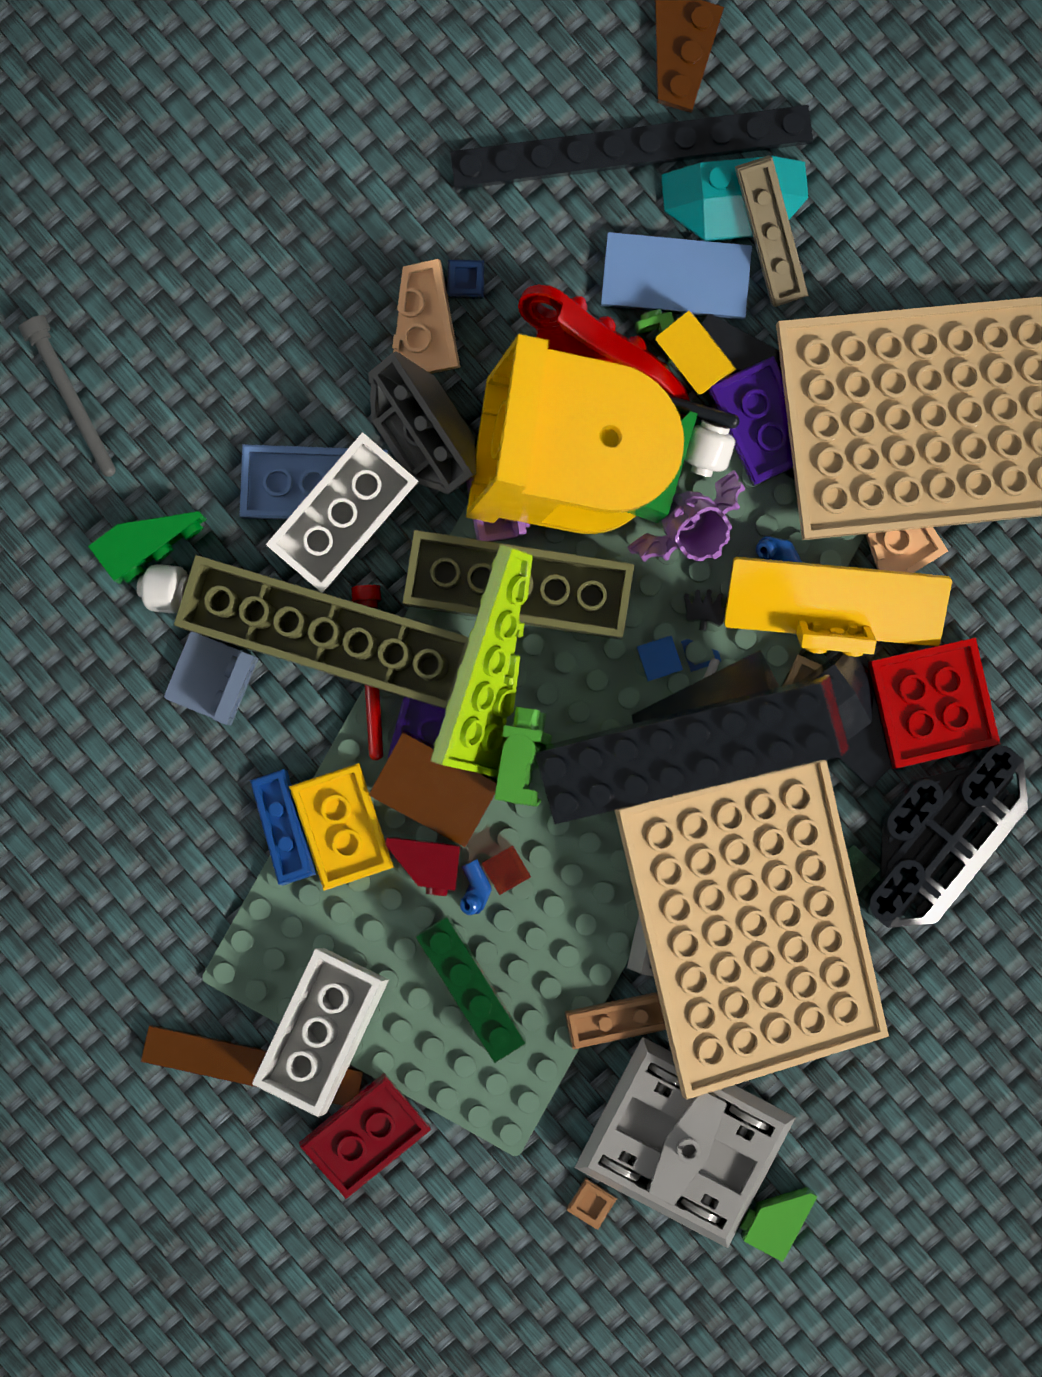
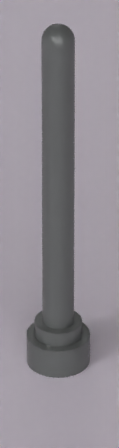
M38 315L26 320L18 326L23 339L29 341L31 346H36L102 474L106 477L113 476L116 468L49 341L51 337L49 323L44 315Z

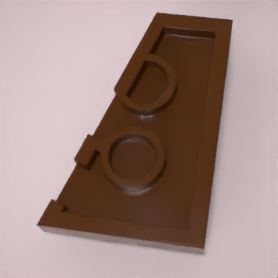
M655 0L657 103L692 113L724 10L723 6L703 0Z

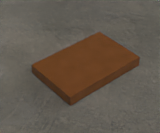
M404 730L372 787L369 796L457 844L466 847L495 795L497 780L485 774L444 766L431 761L434 746Z

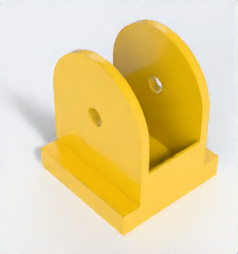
M518 334L486 380L476 446L477 474L472 477L466 518L495 523L498 518H504L581 534L605 533L625 525L636 516L627 512L638 509L658 497L670 485L679 469L684 450V434L681 419L674 403L660 385L636 369L616 363L547 349L548 340Z

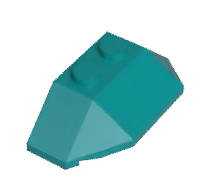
M771 156L775 165L788 219L790 220L808 199L805 162ZM762 157L700 162L662 174L664 212L675 218L704 241L753 237L735 167Z

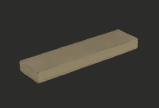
M768 155L736 166L738 182L771 305L777 307L807 297L808 292L773 158Z

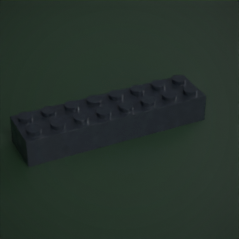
M829 675L548 744L535 753L554 824L614 811L615 809L635 806L841 757L849 749L831 680Z

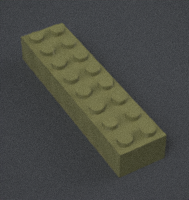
M198 555L195 556L174 622V626L442 709H446L447 703L451 699L457 680V672L463 662L469 643V637Z

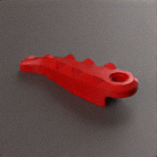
M540 284L529 286L523 291L518 303L519 313L527 323L537 330L536 338L548 340L547 349L631 367L653 379L668 395L690 401L689 395L679 379L671 372L667 364L647 351L646 344L641 337L631 336L627 338L615 331L616 325L611 317L603 316L597 319L589 314L584 297L576 296L570 298L554 286ZM541 303L548 304L556 310H550L544 307ZM679 413V416L682 419L686 416Z

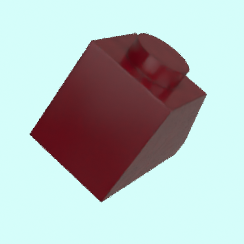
M395 837L386 838L387 848L417 886L426 887L425 894L447 896L448 890L455 891L461 845Z

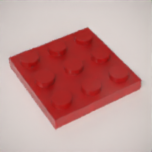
M976 638L868 662L893 769L1001 744Z

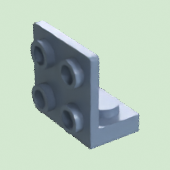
M191 632L164 697L176 704L211 717L215 721L231 726L259 658Z

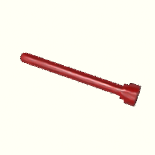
M359 585L351 588L352 602L378 609V602L381 601L379 585ZM365 685L369 756L372 760L378 761L383 757L380 690Z

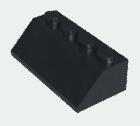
M759 650L632 714V721L637 723L777 688L779 685L763 653Z

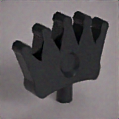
M710 589L707 590L703 603L700 597V590L695 591L693 603L689 600L688 593H685L683 597L687 612L686 620L688 622L700 621V631H706L707 623L720 627L724 622L726 606L722 608L721 599L723 595L718 594L716 601L712 604V590Z

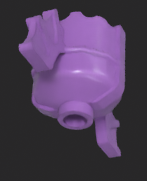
M731 471L715 483L716 498L714 501L700 492L686 491L681 494L678 492L674 494L669 514L662 519L666 536L659 537L646 533L628 546L630 553L638 554L643 562L655 556L662 557L667 561L671 553L676 549H680L687 558L696 561H704L707 558L717 559L721 556V550L725 544H728L730 530L732 529L731 523L725 514L740 508L737 503V497L740 492L745 490L742 482H738L739 477L736 471Z

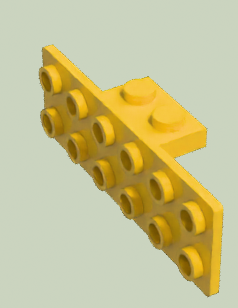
M735 557L732 564L724 625L727 628L797 634L801 648L819 654L825 653L827 650L841 651L843 654L853 657L862 656L863 653L874 654L876 641L939 646L952 580L949 576Z

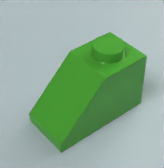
M805 1187L757 1202L753 1210L750 1208L747 1210L739 1226L742 1229L740 1235L743 1241L783 1262L816 1201L817 1195L813 1190Z

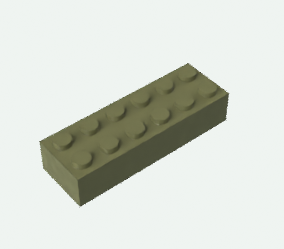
M414 530L403 598L404 606L477 617L481 606V597L486 590L492 572V563L497 556L501 543ZM501 544L533 555L528 599L520 607L519 622L529 626L619 640L623 638L634 564Z

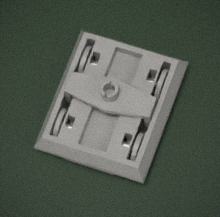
M642 1037L574 1168L728 1248L796 1117L736 1085L691 1099L683 1098L681 1090L669 1084V1082H672L679 1086L672 1052ZM647 1069H650L651 1071H653V1072L656 1073L657 1075L661 1076L662 1078L660 1079V1078H658V1077H656V1076H654V1075H652V1074L646 1072V1070H647ZM726 1101L732 1103L729 1111L743 1119V1121L724 1113L727 1105ZM751 1124L754 1125V1126H756V1127H758V1128H760V1129H762V1130L767 1131V1133L765 1134V1133H763V1132H761V1131H759V1130H757V1129L751 1127ZM641 1175L650 1179L648 1184L639 1181ZM683 1196L681 1202H679L678 1199ZM710 1202L713 1204L714 1208L709 1206Z

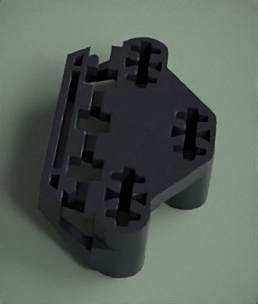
M991 746L983 750L971 766L912 781L882 819L880 878L865 897L867 912L887 928L937 923L1028 810L1024 759L1007 746ZM1003 755L1004 757L1001 762L1005 765L1004 768H995L988 775L990 778H997L994 784L991 780H984L978 789L982 793L981 797H970L972 790L968 787L969 784H979L985 777L983 774H976L977 771L980 769L982 772H989L995 765L992 756ZM1015 773L1018 794L1016 797L1015 794H1008L1001 803L997 798L1014 778L1013 774ZM929 788L930 791L927 795L931 798L930 802H920L914 809L922 811L923 814L920 817L917 814H910L905 820L908 829L906 831H895L897 827L894 821L895 817L904 818L911 810L909 808H902V805L906 802L908 805L914 806L920 799L917 790ZM981 812L995 822L991 824L989 821H986L970 842L965 840V837L982 818ZM949 852L963 862L960 864L955 860L938 882L932 879L949 859ZM902 868L908 870L913 868L910 873L914 878L911 883L903 881L897 888L900 891L906 892L902 898L900 895L893 893L887 901L891 906L888 911L883 909L877 911L880 906L876 902L879 896L887 898L893 891L890 888L884 887L888 881L891 885L897 886L903 878L899 873ZM918 892L930 901V903H927L925 900H922L918 905L916 914H921L919 917L901 918L919 896L917 895Z

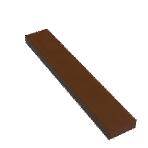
M149 1025L141 1062L257 1087L252 1083L268 1050ZM353 1068L347 1069L332 1104L344 1106L359 1094L363 1071Z

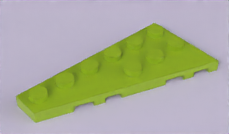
M500 544L497 556L492 563V572L486 590L481 597V606L474 627L469 635V643L463 662L457 672L453 693L446 706L443 724L434 743L431 761L498 777L502 749L505 741L508 739L502 736L504 725H506L507 717L514 711L520 656L515 654L517 637H523L524 623L519 622L521 605L528 599L533 555Z

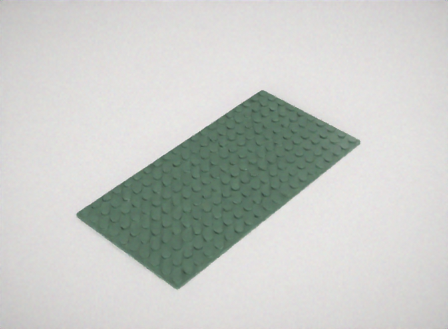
M734 448L728 468L721 472L713 471L712 477L693 473L691 471L692 465L684 460L674 493L678 492L681 494L686 491L700 492L714 501L716 498L715 483L731 471H736L739 477L738 482H742L745 490L740 492L737 497V503L740 508L725 514L731 523L732 529L730 530L729 542L723 546L721 550L722 555L717 559L707 558L704 561H696L687 558L680 549H676L671 553L667 561L662 557L655 556L643 562L638 554L630 553L628 546L646 533L659 537L666 536L663 529L662 520L659 523H655L639 516H635L625 525L605 533L581 534L530 524L529 527H526V534L520 538L495 541V543L634 564L624 634L621 640L524 625L523 637H517L515 654L520 656L514 711L507 717L506 726H513L516 707L536 709L546 713L544 732L552 735L551 744L633 724L632 714L703 679L708 667L691 672L687 659L694 663V665L715 658L712 649L718 651L721 658L716 672L761 650L779 687H781L797 654L799 655L802 649L797 634L727 628L724 622L720 627L707 623L706 631H700V621L688 622L686 620L687 612L683 598L684 594L688 593L689 600L693 603L695 591L700 590V597L703 603L706 592L710 589L712 590V604L716 601L718 594H722V608L725 607L733 559L735 557L761 559L756 553V545L763 537L772 536L791 541L803 563L847 567L865 534L802 540L795 480L781 473L752 486ZM468 503L450 536L476 539L473 519L466 518ZM409 607L404 618L469 637L477 618ZM672 635L683 670L648 682L636 647ZM686 639L692 640L693 642L687 645L684 653L681 641ZM364 687L314 778L360 763L370 792L388 760L387 757L403 696L380 690L383 757L378 761H374L370 758L368 749ZM539 768L532 770L529 790L539 792L538 798L542 800L537 807L494 800V795L466 847L461 846L455 891L448 890L447 896L425 894L426 887L417 886L390 850L389 853L394 868L325 891L323 890L310 847L309 851L316 875L283 886L278 885L272 859L269 856L203 973V981L280 1025L315 949L325 948L389 979L350 1065L375 1079L385 1073L405 1096L510 1155L518 1156L523 1151L579 1048H571L565 1011L605 1003L629 960L639 911L615 810L554 824ZM371 797L385 841L387 837L459 845ZM478 859L492 890L485 908L479 914L466 915L460 908V901L464 897L470 883L461 867ZM447 915L453 921L526 1038L525 1045L495 1064L416 939L418 933Z

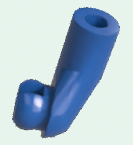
M767 536L759 540L756 545V553L761 559L803 563L793 543L789 540Z

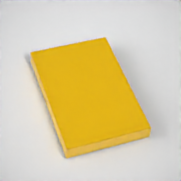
M360 763L289 786L324 891L394 868L372 799L369 796L370 792Z

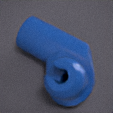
M478 859L461 867L470 883L464 897L460 901V908L466 915L479 914L485 908L492 890Z

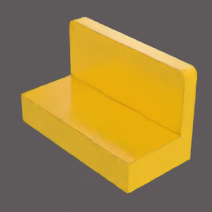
M687 311L656 337L658 344L700 395L736 370L691 311Z

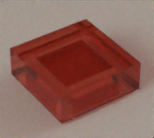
M513 845L481 863L499 895L531 878Z

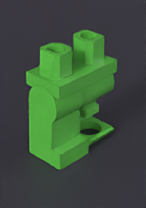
M516 707L513 726L504 725L502 736L508 739L505 741L502 749L494 800L537 807L542 800L538 798L539 792L529 790L532 780V770L538 768L535 753L543 748L544 745L551 744L552 735L544 732L546 713L536 709Z

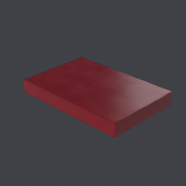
M383 1073L303 1138L299 1145L344 1198L347 1199L431 1130V1127L391 1079Z

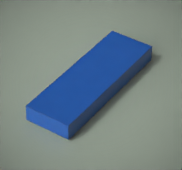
M283 769L250 780L278 885L283 886L316 875L305 832L289 787L292 785L288 771Z

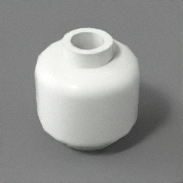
M702 420L701 425L694 426L684 459L692 465L691 471L693 473L712 477L713 471L721 472L728 468L735 446V439L729 434L730 428Z
M151 565L145 571L144 576H140L138 579L137 594L139 597H142L144 606L150 611L178 613L189 576L179 566Z

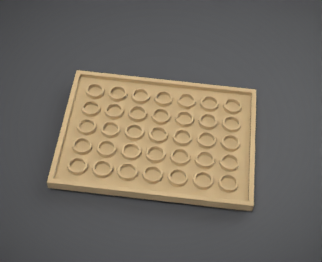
M1042 297L777 322L776 329L802 540L1042 516Z
M826 760L635 806L615 809L683 1098L691 1099L889 1037Z

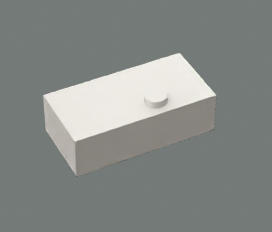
M362 432L266 545L323 593L417 484L418 480Z
M325 948L315 949L252 1084L317 1117L326 1114L389 979Z

